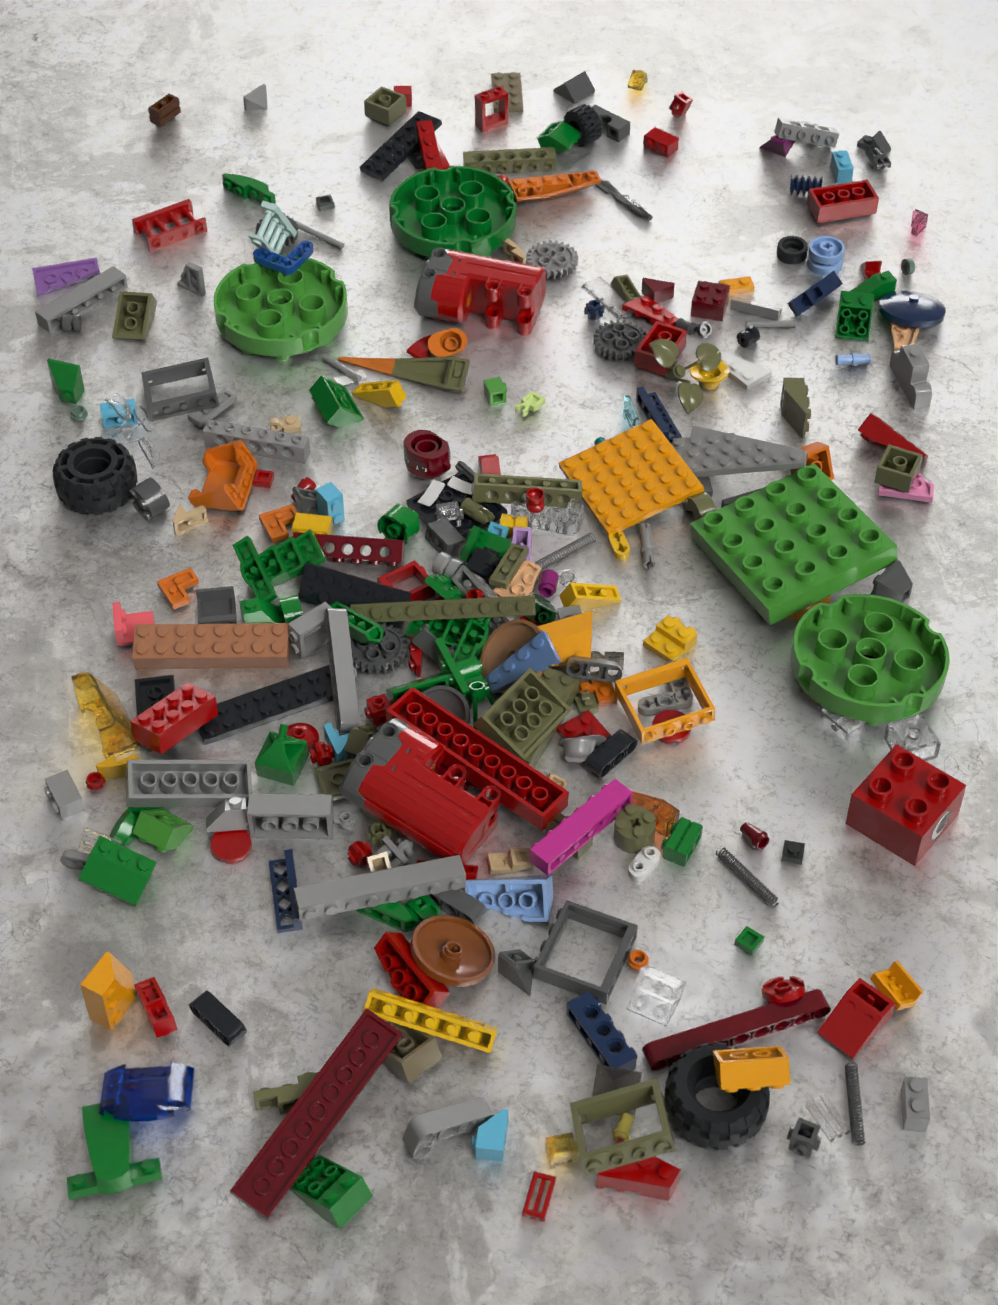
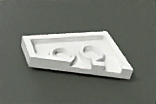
M727 352L721 354V361L729 367L728 376L746 390L772 376V371Z

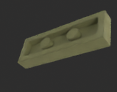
M512 543L489 578V585L507 589L529 554V547Z

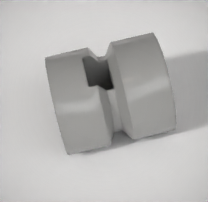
M441 552L433 562L432 572L434 574H446L452 578L462 565L467 566V564L457 558L454 559L445 552Z

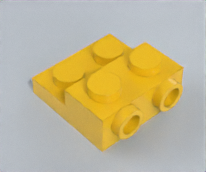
M667 615L656 625V630L643 640V646L666 662L677 661L696 645L697 633L693 627L684 626L678 617L672 618Z

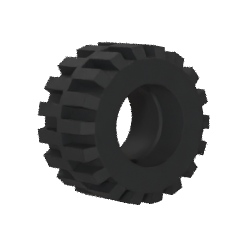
M581 104L566 112L564 116V122L582 134L575 145L585 147L601 137L603 131L601 119L590 105Z

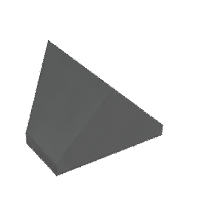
M520 949L500 952L498 954V973L531 997L534 959Z

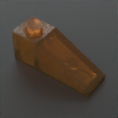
M632 791V804L652 812L656 820L655 831L667 837L672 824L679 821L680 810L663 799Z

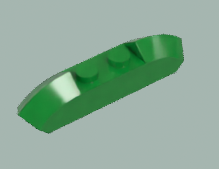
M338 601L329 605L331 608H345L347 610L350 637L359 642L378 645L381 642L384 630L379 624Z
M128 807L117 820L109 838L115 843L125 846L130 845L137 837L132 832L140 811L163 807Z
M402 901L355 910L402 932L413 931L420 923L416 913Z

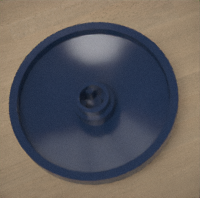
M898 290L884 294L880 298L878 306L879 312L886 319L899 325L914 328L936 326L944 320L946 312L945 306L938 299L921 292Z

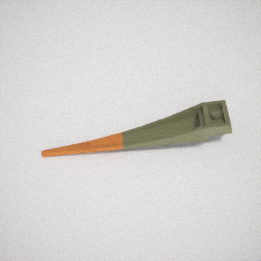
M337 357L342 362L442 391L463 393L470 365L469 359L459 357Z

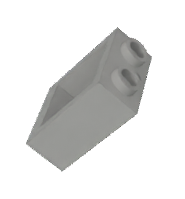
M326 602L288 623L290 650L301 659L327 645L324 613L326 608L331 607ZM321 626L320 629L304 638L306 634Z

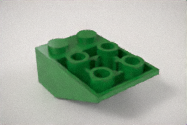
M841 291L835 338L869 341L874 294Z
M321 1155L311 1162L290 1189L325 1221L339 1229L373 1197L362 1176Z

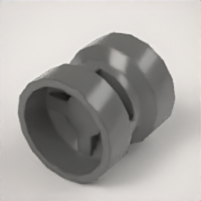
M63 315V331H81V316L74 315L70 317L69 315Z

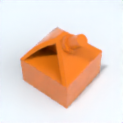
M817 441L798 448L807 452L806 466L814 463L829 479H834L829 445ZM790 469V472L792 474L799 469Z

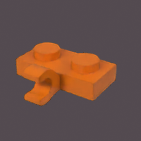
M589 679V682L580 683V696L581 692L589 691V694L593 693L598 706L617 704L618 698L612 682Z

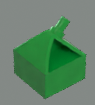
M280 724L279 733L269 732L254 762L259 777L295 786L309 756L308 744L305 740L287 736L288 725Z

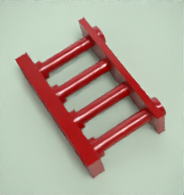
M190 199L132 219L134 233L136 235L144 233L148 237L149 252L207 232L206 218L203 217L197 220L194 217ZM187 217L190 222L182 225L179 220ZM173 222L176 227L168 230L165 225ZM159 228L162 233L153 235L150 230Z

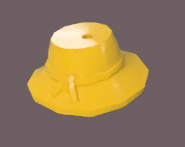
M721 361L715 370L707 372L702 369L701 364L690 368V375L698 381L702 389L714 390L729 375V367Z

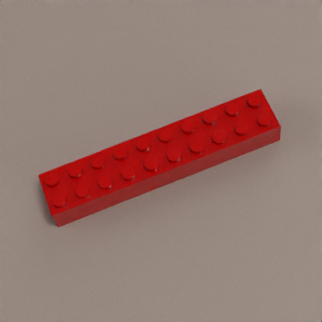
M411 687L386 710V722L393 718H400L442 744L445 752L442 764L448 768L455 764L462 765L466 770V780L480 790L489 785L496 786L501 792L500 803L540 831H543L568 806L569 791L414 687Z

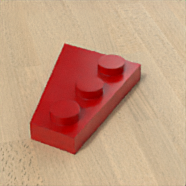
M647 295L624 303L621 309L626 312L628 310L635 312V316L639 318L641 316L646 317L653 324L658 321L675 327L679 319Z

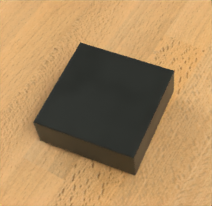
M331 195L316 197V203L320 211L335 208Z

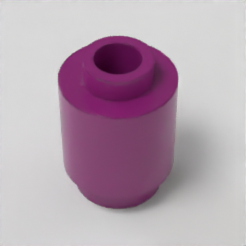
M550 569L541 572L538 584L541 596L551 597L556 592L559 580L557 572Z

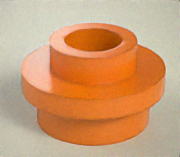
M637 949L628 955L627 963L631 969L640 971L648 966L649 958L644 951Z

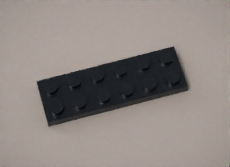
M418 111L359 167L360 171L384 181L419 147L416 123L418 121L432 120L435 132L442 125L441 120Z
M309 562L305 564L298 593L300 600L320 605L326 602L328 605H331L338 601L351 608V604L410 601L411 592ZM405 621L378 623H386L387 626L393 625V628L401 630Z

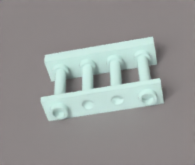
M262 201L260 207L263 209L265 216L257 235L248 233V237L257 248H263L280 254L286 237H295L297 231L277 204Z

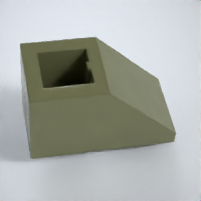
M366 723V725L351 728L344 751L355 755L360 753L368 740L379 731L377 726Z

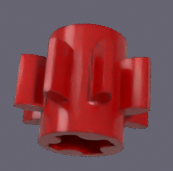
M317 742L312 746V750H309L312 764L318 763L321 767L329 765L332 762V758H335L332 745L327 746L325 742Z
M356 841L349 846L347 852L349 857L347 859L353 866L355 864L365 866L367 865L366 857L373 855L371 851L373 848L368 842Z

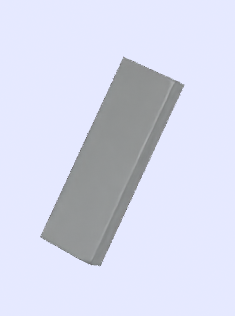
M737 297L731 300L730 309L778 320L782 312V308Z

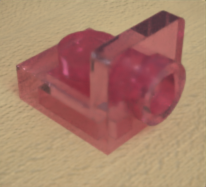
M917 209L913 210L911 220L912 235L917 236L926 228L927 213Z

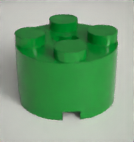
M397 503L378 520V531L380 534L383 533L384 539L403 540L407 544L420 530L419 515L416 511H411L408 507Z

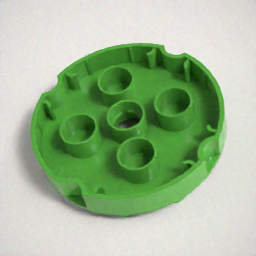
M308 258L294 273L288 275L257 263L242 264L230 271L220 281L214 293L213 303L216 324L225 339L240 348L241 352L246 355L273 356L274 359L279 361L288 360L292 355L309 352L322 345L332 343L335 336L343 328L348 315L347 290L343 280L336 279L335 270L311 258Z
M849 594L838 596V600L834 603L820 602L802 616L795 629L790 661L793 674L801 688L814 701L823 706L826 713L863 721L870 726H879L883 722L900 721L920 714L937 700L943 689L949 668V650L943 635L930 629V620L916 609L887 597L869 594ZM863 655L873 656L876 659L867 658Z

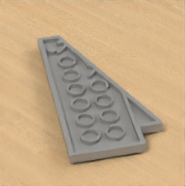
M692 426L690 437L674 438L672 441V446L696 477L799 469L806 466L808 456L806 450L698 426Z

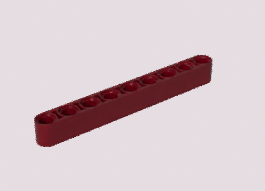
M820 989L805 992L803 996L790 1002L771 1003L649 1042L644 1045L642 1052L650 1069L658 1071L671 1067L674 1062L676 1063L680 1059V1055L690 1049L696 1050V1047L701 1044L708 1043L709 1046H716L718 1042L726 1043V1047H733L820 1019L828 1015L831 1008L823 992Z

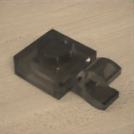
M598 651L591 652V658L616 661L623 670L624 652H605V655Z

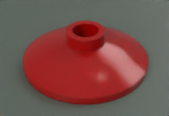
M294 723L288 726L286 735L307 741L308 750H312V746L319 742V733L312 725Z

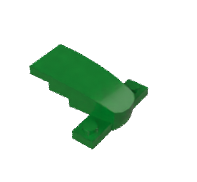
M311 529L297 538L291 536L278 546L273 544L259 555L249 536L232 545L241 563L240 572L242 578L253 590L256 597L268 602L278 597L274 587L302 575L307 562L321 565L327 561Z
M492 617L410 621L404 633V638L410 640V636L415 635L427 623L429 625V632L436 638L442 637L448 648L452 645L455 647L452 658L455 662L481 655L482 649L489 638V623Z
M127 1098L82 1107L86 1142L93 1172L67 1177L69 1200L98 1193H119L135 1185L162 1180L159 1158L133 1163V1144Z

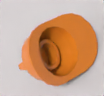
M458 328L436 332L428 340V349L437 357L456 355L467 346V336Z

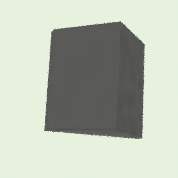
M584 71L553 89V92L576 104L594 93L595 88Z

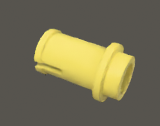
M628 1113L620 1114L617 1127L612 1132L615 1142H617L618 1138L624 1141L630 1139L629 1131L634 1121L632 1115Z

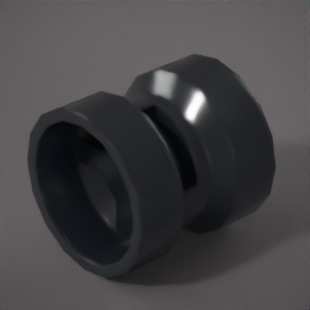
M749 326L745 331L737 334V341L743 348L749 347L760 339V333L754 326Z

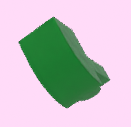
M297 595L279 599L278 608L284 623H290L303 615Z

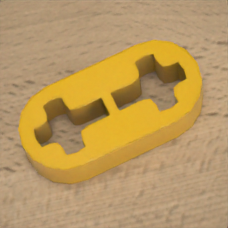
M618 531L616 534H609L608 543L614 557L618 560L629 558L630 546L625 534L622 531Z

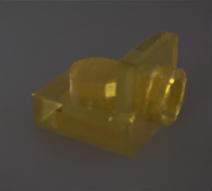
M633 70L628 82V88L642 91L644 84L648 81L647 73L642 70Z

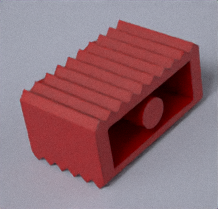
M656 126L643 137V146L660 155L669 157L678 150L679 138Z

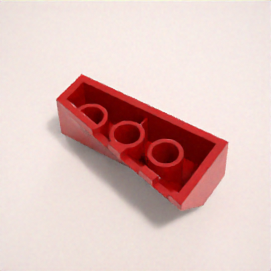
M432 120L418 121L416 123V135L424 170L435 167L440 170L450 168L451 166L437 141Z
M385 932L374 946V950L385 972H388L391 977L390 983L393 989L397 990L400 997L439 1008L451 993L443 983L432 979L417 966L411 954L410 943L402 933Z

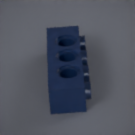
M588 991L567 1002L566 1015L613 1081L636 1069L638 1058L636 1051L633 1047L627 1045L623 1033L620 1030L617 1031L611 1016L608 1013H604L597 997H593Z

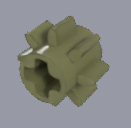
M375 822L372 826L367 827L366 840L371 841L372 847H381L385 844L382 839L386 835L390 839L392 835L391 828L386 829L385 823Z

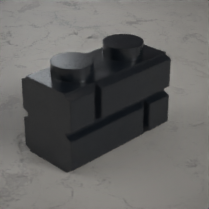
M484 546L482 549L478 547L474 550L473 557L470 558L467 566L481 575L491 577L502 558L499 557L500 553L492 548Z

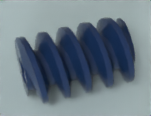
M791 175L790 194L792 195L794 190H796L797 195L802 191L803 196H805L809 189L822 187L823 177H820L819 181H817L815 176L811 181L810 176L805 180L804 175H802L799 180L798 175H795L794 179H792Z

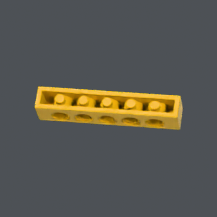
M375 988L369 991L363 1010L364 1012L368 1008L384 1020L487 1053H491L498 1027Z

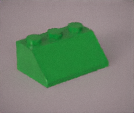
M321 375L309 389L312 400L317 404L319 412L322 413L324 421L328 425L341 428L363 421L364 418L345 386Z
M439 673L386 689L387 700H391L392 704H394L411 687L423 693L434 686H449L448 674Z
M99 836L78 880L136 907L157 862Z

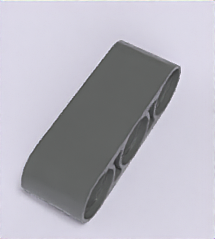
M571 656L566 660V672L571 677L605 682H615L622 677L621 666L616 661L581 656ZM572 663H578L580 665V667L577 670H571L569 668V666ZM592 665L599 667V670L595 673L590 672L588 669ZM611 668L618 669V673L616 675H610L608 674V670Z
M461 889L427 895L443 912L450 916L465 919L473 924H476L487 911L481 901Z

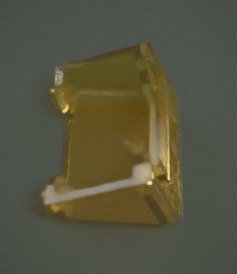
M88 672L71 676L81 713L89 710L94 716L99 715L95 722L100 734L103 747L102 753L107 760L113 756L118 757L137 749L139 743L133 740L131 719L117 693Z

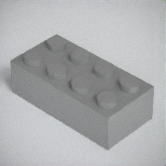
M249 794L247 817L251 838L333 839L334 812L332 795Z

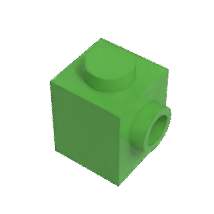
M500 377L484 380V395L489 405L506 403V383H503Z

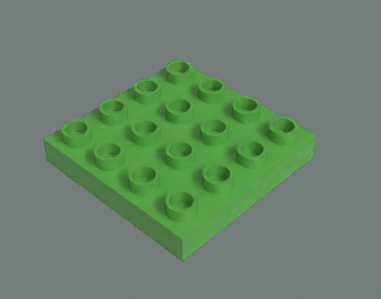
M814 463L801 467L797 472L778 481H773L766 487L747 496H742L735 502L716 511L709 512L704 517L690 523L692 540L769 625L886 568L888 565H892L898 560L897 545Z

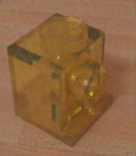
M572 1132L545 1138V1150L550 1169H554L558 1165L578 1161L577 1141L574 1140Z

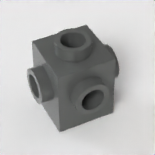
M799 1117L795 1127L791 1126L788 1132L787 1140H790L788 1149L799 1156L810 1158L813 1150L818 1151L822 1140V1138L818 1137L821 1126Z

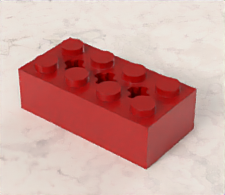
M868 179L812 188L808 190L807 206L817 223L877 214L879 197Z
M189 682L185 683L130 721L133 740L159 754H163L218 715L216 696Z

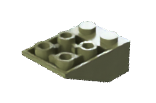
M783 378L780 400L781 415L802 439H805L806 432H809V421L807 420L811 419V409L808 408L810 398L806 396L808 395V385H805L804 378Z

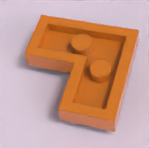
M293 504L259 515V520L272 543L289 538L285 525L294 522L297 511Z
M191 567L157 581L159 589L173 610L189 604L190 598L185 590L199 584V579Z

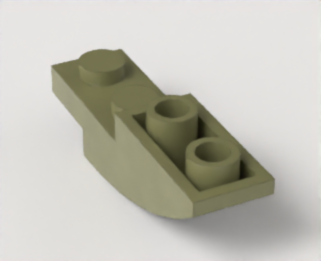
M307 1072L297 1076L298 1084H285L281 1087L262 1088L258 1091H253L256 1110L279 1107L280 1114L288 1113L318 1072Z

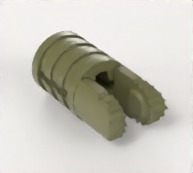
M466 498L460 506L462 513L481 524H486L495 519L492 512L471 498Z

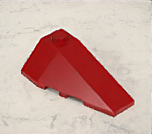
M872 413L868 415L858 429L861 432L859 436L866 441L870 439L887 446L893 445L922 454L923 458L926 459L928 457L925 452L910 441H907L903 435L894 431V428Z

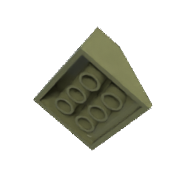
M529 668L473 725L482 734L521 760H525L572 709Z

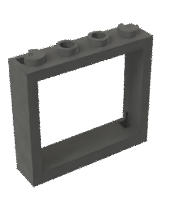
M208 357L141 372L151 421L219 406ZM207 374L210 390L152 402L150 387Z
M566 900L563 908L557 911L556 923H552L549 928L547 941L543 940L539 957L534 958L532 969H534V979L578 995L589 991L593 997L598 998L600 1003L607 1004L637 938L638 925ZM569 919L623 938L601 987L547 968L548 962Z

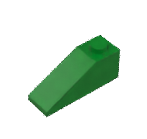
M889 270L874 274L850 292L874 294V301L880 300L884 294L895 291L897 279Z

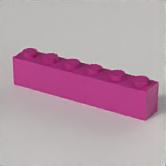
M616 779L612 780L609 784L606 783L596 795L590 796L584 805L577 807L572 815L564 818L554 830L548 831L542 840L535 842L531 846L529 862L549 876L615 820L620 810L625 808L626 805L632 804L633 792Z

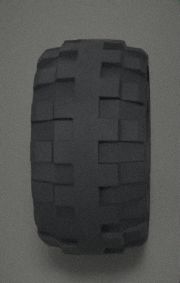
M84 438L76 443L69 444L67 449H63L58 454L52 469L53 482L59 499L74 512L80 511L84 515H103V513H111L117 510L118 507L124 506L128 499L131 498L128 491L135 487L136 482H138L133 456L130 455L129 450L124 445L116 443V440L110 438Z
M717 1042L716 1046H709L708 1043L697 1046L696 1050H687L680 1055V1059L676 1063H673L665 1083L664 1101L671 1125L676 1130H679L680 1135L687 1141H694L698 1147L707 1149L709 1146L716 1147V1150H727L728 1146L739 1147L745 1144L748 1138L755 1137L760 1131L769 1109V1087H761L757 1091L742 1088L738 1089L737 1092H729L735 1098L737 1104L725 1111L710 1110L697 1100L696 1094L706 1088H720L717 1083L713 1051L733 1049L726 1047V1043Z

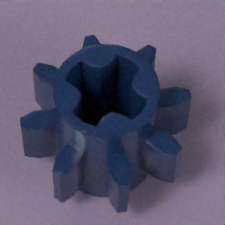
M591 300L584 307V314H588L590 320H598L605 313V306H601L599 300Z

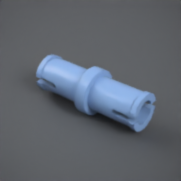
M850 353V355L835 356V364L837 366H856V364L871 363V355L869 353Z

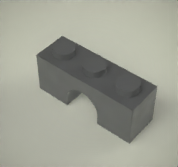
M596 104L591 107L601 119L602 127L607 128L608 138L619 143L630 135V121Z

